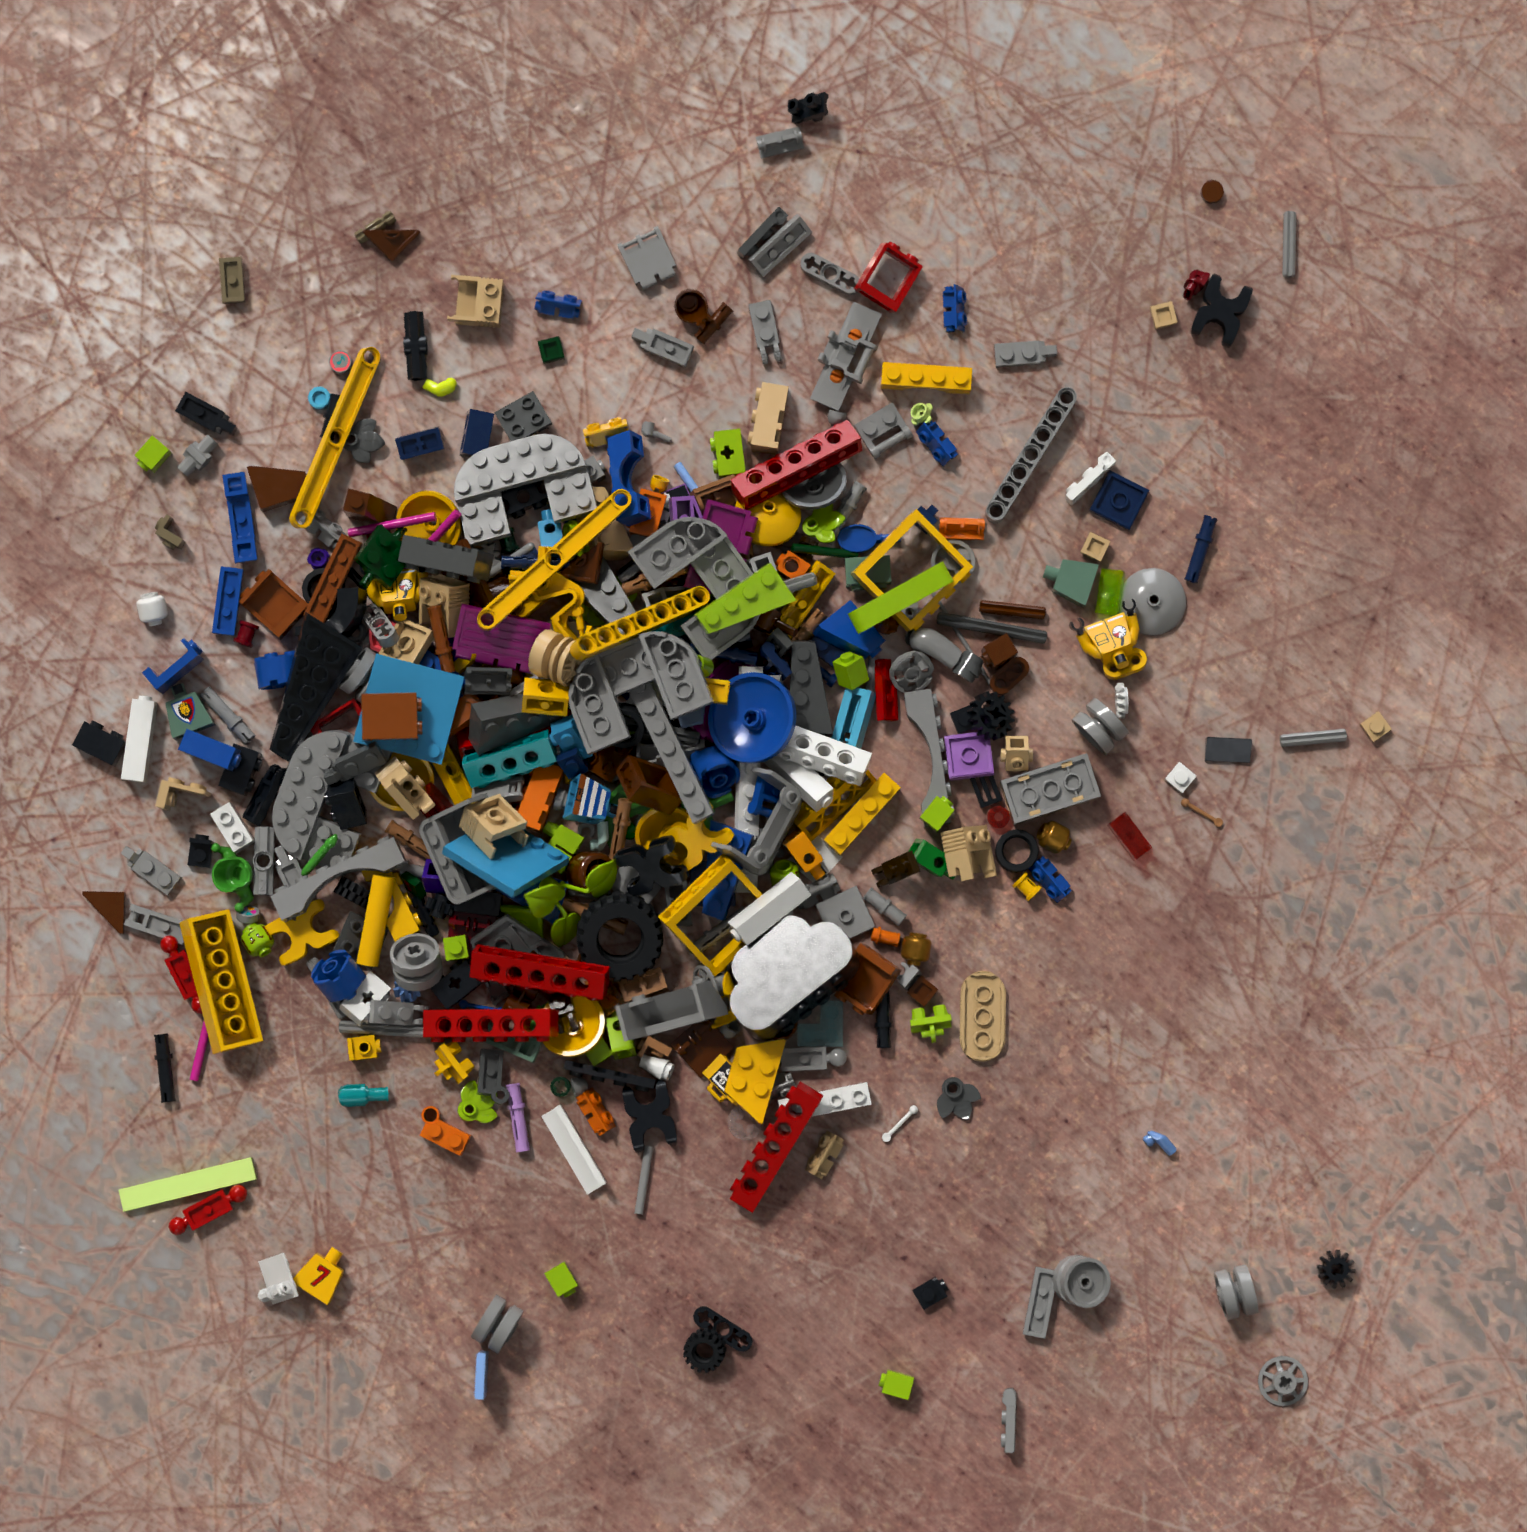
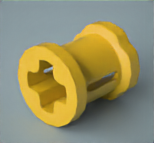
M1027 872L1023 873L1012 885L1013 888L1017 887L1026 896L1027 901L1042 888L1040 885L1037 886L1028 877Z

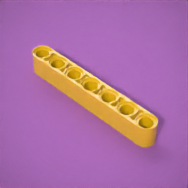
M696 586L585 633L572 643L570 653L574 659L582 661L637 638L639 634L651 632L693 614L709 602V591L703 586ZM693 596H696L699 599L700 603L697 602ZM675 604L679 605L681 610H678ZM656 612H659L662 615V618H659ZM637 620H640L644 627L640 626ZM618 628H621L625 635L621 634ZM599 636H602L605 639L606 643H603L599 639ZM580 644H583L587 651L582 650Z

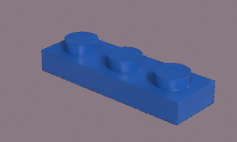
M223 566L220 568L212 628L213 634L236 635L244 569Z

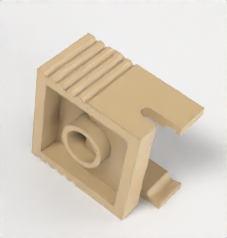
M451 275L452 281L457 280L459 282L456 315L452 317L447 315V320L458 325H480L481 327L484 325L485 327L500 328L504 293L503 279Z
M441 574L419 578V625L426 628L431 627L427 607L441 604L448 638L455 637L462 604L469 605L470 583Z
M409 620L397 621L394 628L399 636L398 642L391 647H382L378 654L419 665L432 641L435 642L433 632Z
M394 756L374 774L386 791L414 820L420 815L418 812L420 809L427 813L435 806V803L423 787L426 785L418 775L413 777L410 773L413 769L404 759L400 762Z
M500 794L464 807L459 827L465 831V834L470 839H473V842L490 859L494 858L496 851L492 841L510 835L517 843L522 844V847H524L528 840V835L523 831L526 828L527 821Z
M987 825L962 827L940 832L949 877L961 876V881L975 879L973 874L981 873L980 865L984 878L997 876L990 846L991 836L987 830Z

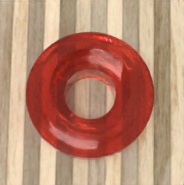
M994 806L989 810L987 820L992 827L1003 828L1008 824L1010 814L1005 807ZM996 813L1003 815L1001 821L995 820L994 815Z

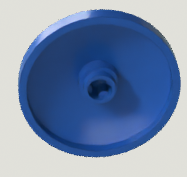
M749 672L728 680L730 681L727 705L716 703L710 705L708 725L711 737L718 749L731 759L749 764L767 761L778 755L787 746L796 726L794 700L788 689L780 681L769 675Z

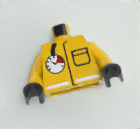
M360 566V572L363 575H365L366 573L362 570V567ZM419 567V571L403 569L390 588L386 589L378 581L372 580L366 589L367 594L378 607H383L385 614H393L394 620L404 621L407 618V612L417 609V603L420 600L419 578L428 577V573L425 572L426 568Z
M1133 599V607L1131 609H1127L1125 602H1122L1123 609L1127 611L1126 616L1122 612L1085 627L1083 619L1077 618L1080 623L1078 629L1074 627L1073 622L1069 623L1070 629L1077 632L1076 637L1085 653L1095 659H1100L1103 664L1114 661L1117 669L1128 666L1129 661L1126 656L1133 653L1132 646L1137 644L1140 631L1137 614L1134 613L1136 602Z

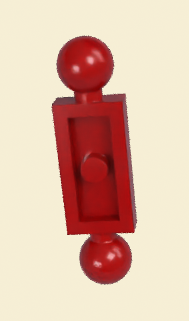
M165 936L160 942V947L162 951L169 953L170 957L164 961L184 1000L191 997L192 1010L197 1014H202L187 952L185 949L178 952V940L174 936Z
M234 1185L227 1195L224 1189L182 1210L185 1217L171 1219L169 1222L170 1232L174 1235H181L186 1231L188 1225L194 1231L234 1209L231 1204L232 1202L241 1203L246 1199V1188L242 1185Z

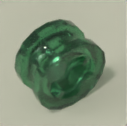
M556 1077L551 1082L550 1088L555 1096L564 1097L570 1092L571 1083L565 1077ZM560 1080L565 1081L564 1086L567 1087V1090L557 1093V1087L554 1086L557 1081L560 1083Z

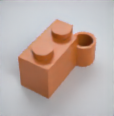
M427 1106L424 1108L421 1117L425 1125L419 1136L462 1156L472 1135L441 1120V1113L437 1107ZM430 1108L437 1112V1118L433 1122L425 1118V1113Z

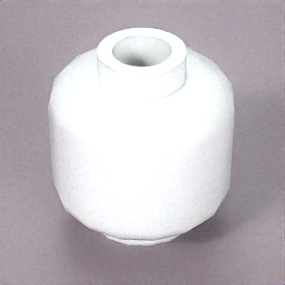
M158 592L140 595L141 599L136 602L140 621L148 622L149 626L162 624V619L168 616L165 598L162 595H158Z

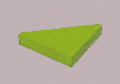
M501 905V912L508 913L543 937V917H535L530 912L529 906Z

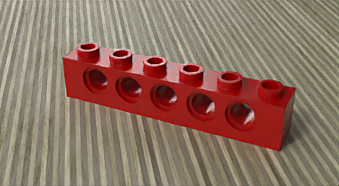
M848 419L837 423L832 428L822 433H817L812 438L796 444L793 448L783 453L776 454L773 458L755 465L748 471L737 474L734 478L730 479L732 493L742 507L748 510L862 452L861 437Z
M479 944L476 945L471 954L470 978H476L480 982L494 981L503 986L512 984L527 990L535 988L541 989L545 993H565L568 997L583 996L592 1001L603 1000L608 992L610 966ZM491 963L498 965L500 970L494 969ZM513 967L519 968L522 973H516ZM535 971H540L544 977L537 976ZM557 975H563L566 981L560 980ZM579 979L587 980L588 985L582 984Z
M423 1010V1037L431 1038V1042H445V1038H452V1042H466V1038H473V1042H487V1038H494V1042H508V1038H515V1042H529V1037H536L538 1042H550V1037H558L559 1010ZM492 1020L493 1029L489 1031L488 1023ZM511 1020L514 1021V1029L512 1031L509 1029ZM532 1020H534L536 1023V1027L533 1031H531L530 1029V1023ZM448 1021H450L451 1023V1029L449 1031L446 1030V1024ZM469 1021L472 1022V1029L470 1031L467 1030V1023Z
M801 1081L797 1087L792 1085L786 1095V1098L789 1099L786 1106L780 1105L774 1115L778 1118L775 1124L769 1123L763 1135L767 1136L763 1143L758 1141L752 1151L755 1155L752 1162L746 1161L741 1170L744 1173L741 1180L736 1178L730 1190L733 1193L729 1198L730 1200L748 1211L754 1212L824 1095ZM792 1105H799L802 1108V1112H794ZM780 1124H788L791 1131H784ZM770 1142H775V1143H777V1144L779 1145L780 1149H779V1150H774V1149H772V1148L770 1147L769 1143H770ZM758 1161H765L769 1168H761ZM748 1179H753V1180H755L756 1183H757V1186H756V1187L750 1186V1185L747 1183V1180H748Z

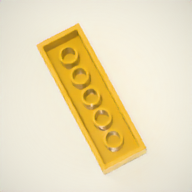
M230 909L188 918L180 922L179 925L212 1053L217 1054L262 1042L263 1037Z

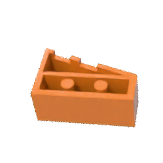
M556 765L547 768L538 767L529 773V776H531L528 785L525 784L522 791V802L520 806L517 805L516 811L527 821L526 828L542 833L564 774L561 767Z

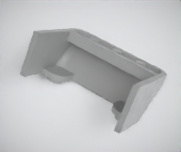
M752 767L751 771L781 791L775 808L747 856L732 846L712 842L711 846L750 873L764 875L769 870L801 809L802 802L801 793L793 784L772 770Z
M487 793L467 799L423 820L419 826L420 835L450 902L454 904L466 902L497 889L442 854L445 845L465 834V831L459 827L464 807L488 798Z
M705 977L693 980L692 986L649 998H645V994L631 997L632 1002L615 1006L624 1041L658 1034L729 1014L725 1002L712 982L706 981Z

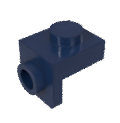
M577 748L556 756L557 763L568 779L589 771L588 759H584Z

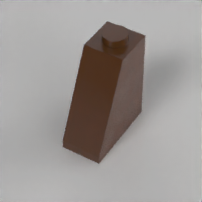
M259 466L247 467L262 512L294 503L307 475L305 471Z
M349 488L343 511L348 518L371 524L394 520L397 506L372 494Z

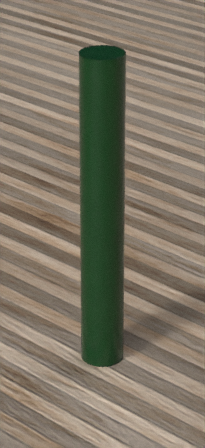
M795 543L791 547V551L794 553L838 558L858 557V553L845 549Z

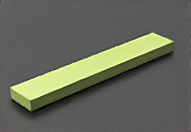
M250 1157L119 1189L118 1191L123 1212L256 1180L257 1176L253 1159Z

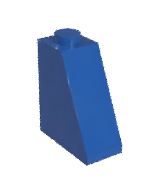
M851 600L813 631L816 637L845 652H852L863 656L864 660L869 656L872 659L882 651L881 645L886 641L874 626L860 634L857 633L847 615L857 609Z
M186 729L178 750L232 772L234 767L237 768L241 761V750L189 729Z

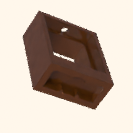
M628 754L616 769L628 801L669 815L682 802L666 767Z

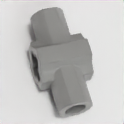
M208 434L200 443L197 441L193 442L186 448L183 456L186 458L177 468L187 477L196 468L201 470L212 459L213 456L210 453L218 443Z

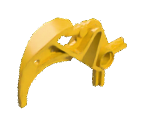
M539 546L538 559L552 547ZM551 555L548 557L549 564H551ZM510 570V575H508L509 583H513L525 571ZM556 572L546 581L545 586L538 588L532 595L537 601L572 593L573 600L552 616L551 620L555 632L562 634L564 637H571L577 640L578 638L567 625L569 616L575 617L579 635L584 634L583 629L585 628L582 616L584 608L582 604L585 600V592L578 584ZM587 625L585 633L595 629L593 626ZM525 673V678L533 676L532 674Z

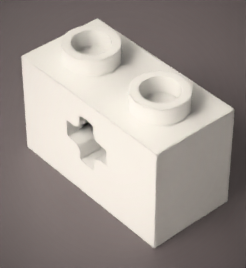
M228 802L210 813L234 853L237 854L254 844L255 839L232 803Z
M370 971L357 988L355 997L351 1000L345 999L341 1003L339 1010L359 1027L363 1022L368 1024L370 1002L368 1001L365 1004L362 1002L363 999L370 997L371 1000L388 1001L391 998L388 995L391 988Z

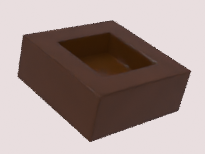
M921 975L908 990L907 994L925 1007L939 989Z

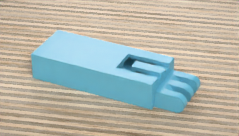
M845 688L832 739L843 742L845 733H851L849 739L845 738L846 744L859 749L862 748L876 699L875 692L862 688H855L854 690Z

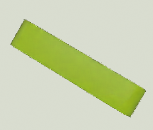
M942 561L847 615L857 633L860 634L954 580Z

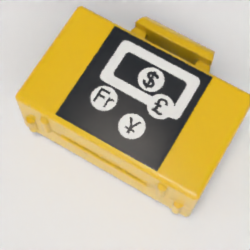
M720 1054L702 1072L711 1082L707 1090L718 1102H722L727 1098L732 1104L737 1106L738 1104L724 1093L732 1062L727 1056ZM714 1086L723 1094L722 1096L713 1089Z

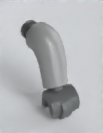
M920 627L916 631L911 630L906 633L905 642L913 650L932 656L952 669L954 674L970 683H973L975 678H979L982 673L983 660L969 651L962 653L957 646L939 632L931 628Z

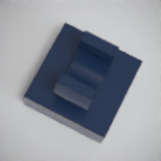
M931 505L927 510L922 506L917 509L933 526L937 523L938 520L934 516L939 510L935 506ZM917 522L915 523L926 535L928 534Z

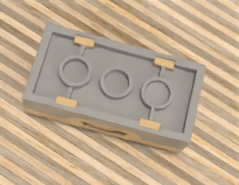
M1087 753L999 782L1013 825L1101 797Z

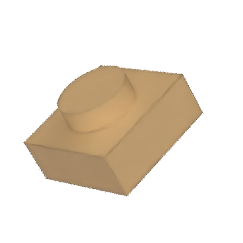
M1172 301L1150 306L1155 329L1178 323Z
M1090 532L1080 553L1101 562L1110 541Z
M1379 711L1359 724L1372 743L1392 729Z

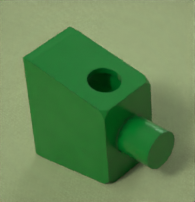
M915 839L909 851H913L918 866L936 877L945 875L953 880L956 876L949 877L945 853L924 839ZM936 858L938 859L937 866L934 865V860Z

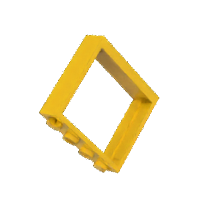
M917 509L912 511L850 574L874 599L884 594L865 573L916 522L962 567L952 577L954 581L942 587L911 620L902 611L892 615L907 632L912 629L916 631L925 622L923 618L928 613L932 615L940 607L938 602L943 597L948 599L956 591L954 586L959 581L961 583L965 582L971 576L969 571L973 568Z
M724 854L714 861L658 916L697 960L710 969L715 977L727 968L735 954L746 944L741 940L737 942L733 938L709 961L676 924L730 872L740 880L756 899L763 895L732 860Z

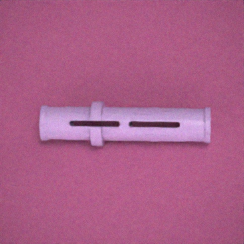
M520 1083L506 1085V1089L509 1091V1105H507V1109L510 1110L516 1152L528 1151L530 1147L524 1116L525 1103L522 1101Z

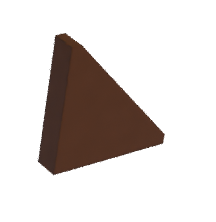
M419 230L362 231L391 262L421 233Z
M598 542L596 546L573 561L571 565L559 574L570 580L598 584L605 543Z
M82 891V895L118 933L124 934L125 892Z

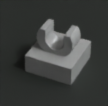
M902 962L901 965L906 971L902 975L899 974L897 979L899 980L898 983L908 991L922 973L914 965L909 967L908 964Z

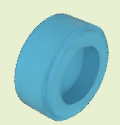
M324 387L313 388L308 395L310 405L317 410H323L328 407L329 391Z

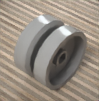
M367 647L358 655L339 685V688L347 694H351L357 689L355 699L360 703L361 694H366L376 655Z
M1093 698L1086 705L1090 716L1079 712L1072 719V723L1098 751L1107 755L1114 748V743L1110 737L1121 741L1129 732L1108 707L1098 699Z
M420 933L409 934L401 937L392 945L390 960L393 967L394 980L398 986L409 991H423L433 987L440 981L443 975V966L439 945L434 938Z
M1077 1254L1067 1256L1061 1260L1055 1268L1052 1278L1053 1288L1060 1299L1066 1303L1084 1308L1095 1307L1103 1302L1109 1293L1111 1285L1110 1273L1104 1264L1097 1259Z
M1246 1264L1233 1268L1234 1282L1226 1269L1214 1272L1217 1297L1227 1321L1239 1318V1303L1243 1313L1247 1316L1259 1313L1255 1289Z
M496 1294L472 1333L471 1338L482 1343L492 1333L493 1336L488 1343V1348L499 1354L504 1344L508 1343L518 1326L517 1323L524 1310L513 1305L508 1309L505 1316L502 1315L507 1301Z

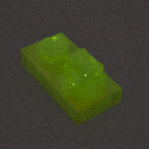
M1101 569L1096 614L1111 616L1119 614L1125 577L1124 571Z

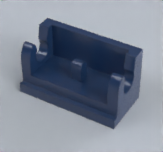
M474 409L467 411L460 449L461 456L471 457L475 453L488 448L494 413Z
M439 426L395 438L400 460L444 449Z

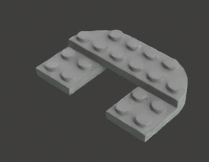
M537 434L492 446L472 455L458 472L454 486L455 501L461 513L460 519L465 539L468 540L470 547L512 536L501 491L544 480L555 524L589 515L597 507L587 465L579 450L571 442L560 436Z
M684 517L670 521L627 552L653 589L688 564H691L715 599L753 574L727 537L728 535L713 522L697 517ZM760 615L710 634L705 633L694 616L680 625V627L700 655L712 660L749 633Z
M646 632L639 634L637 638L592 656L580 664L572 684L570 683L569 705L587 754L591 755L631 738L616 697L656 680L671 720L714 703L699 664L700 660L689 644L665 632Z
M342 730L324 731L306 739L292 755L273 806L272 821L280 844L287 852L299 860L309 861L324 844L325 840L334 834L338 836L337 843L318 863V866L328 865V867L337 864L336 860L344 856L349 858L354 856L362 834L349 828L341 830L338 823L319 815L325 802L324 793L327 792L324 771L331 768V765L336 762L335 759L365 746L364 744L353 742L355 734ZM381 749L388 762L393 752ZM384 764L354 777L357 786L377 793L381 782L374 773Z

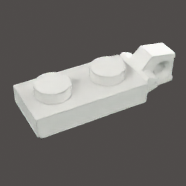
M1108 452L1098 457V465L1094 469L1092 467L1088 468L1083 473V479L1078 484L1074 482L1067 488L1065 500L1070 505H1074L1116 464V460Z

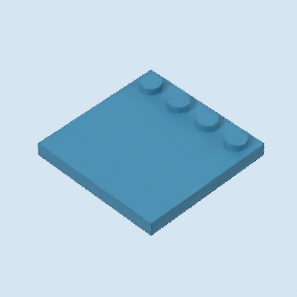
M376 654L366 694L417 693V698L422 700V712H417L418 721H422V734L418 735V740L363 741L361 709L353 742L368 745L375 741L380 749L442 765L464 676Z
M523 829V831L528 835V840L524 847H522V844L517 843L510 835L492 841L493 847L496 848L493 859H490L467 834L445 845L442 851L443 855L512 898L568 865L570 858L559 849L552 847L541 838L526 831V829Z

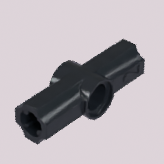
M409 311L404 313L405 337L403 338L404 354L407 359V378L412 381H422L427 379L426 355H428L427 336L424 329V313Z

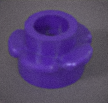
M314 548L307 557L308 563L312 565L313 569L325 568L329 561V553L325 549Z

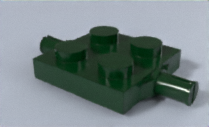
M378 525L354 558V561L366 573L361 582H359L362 588L367 589L372 580L378 581L386 589L392 586L405 567V563L399 562L398 557L402 544L401 538L407 532V528H397L394 534L390 533L383 525Z

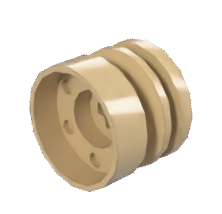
M549 629L544 630L536 638L531 648L528 662L529 671L541 678H550L552 682L559 683L565 687L570 686L577 673V668L584 661L574 659L570 653V646L576 640L571 637H564L562 634ZM580 644L581 649L586 651V647Z

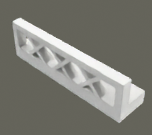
M558 1105L541 1117L587 1195L606 1184L605 1178L562 1105Z

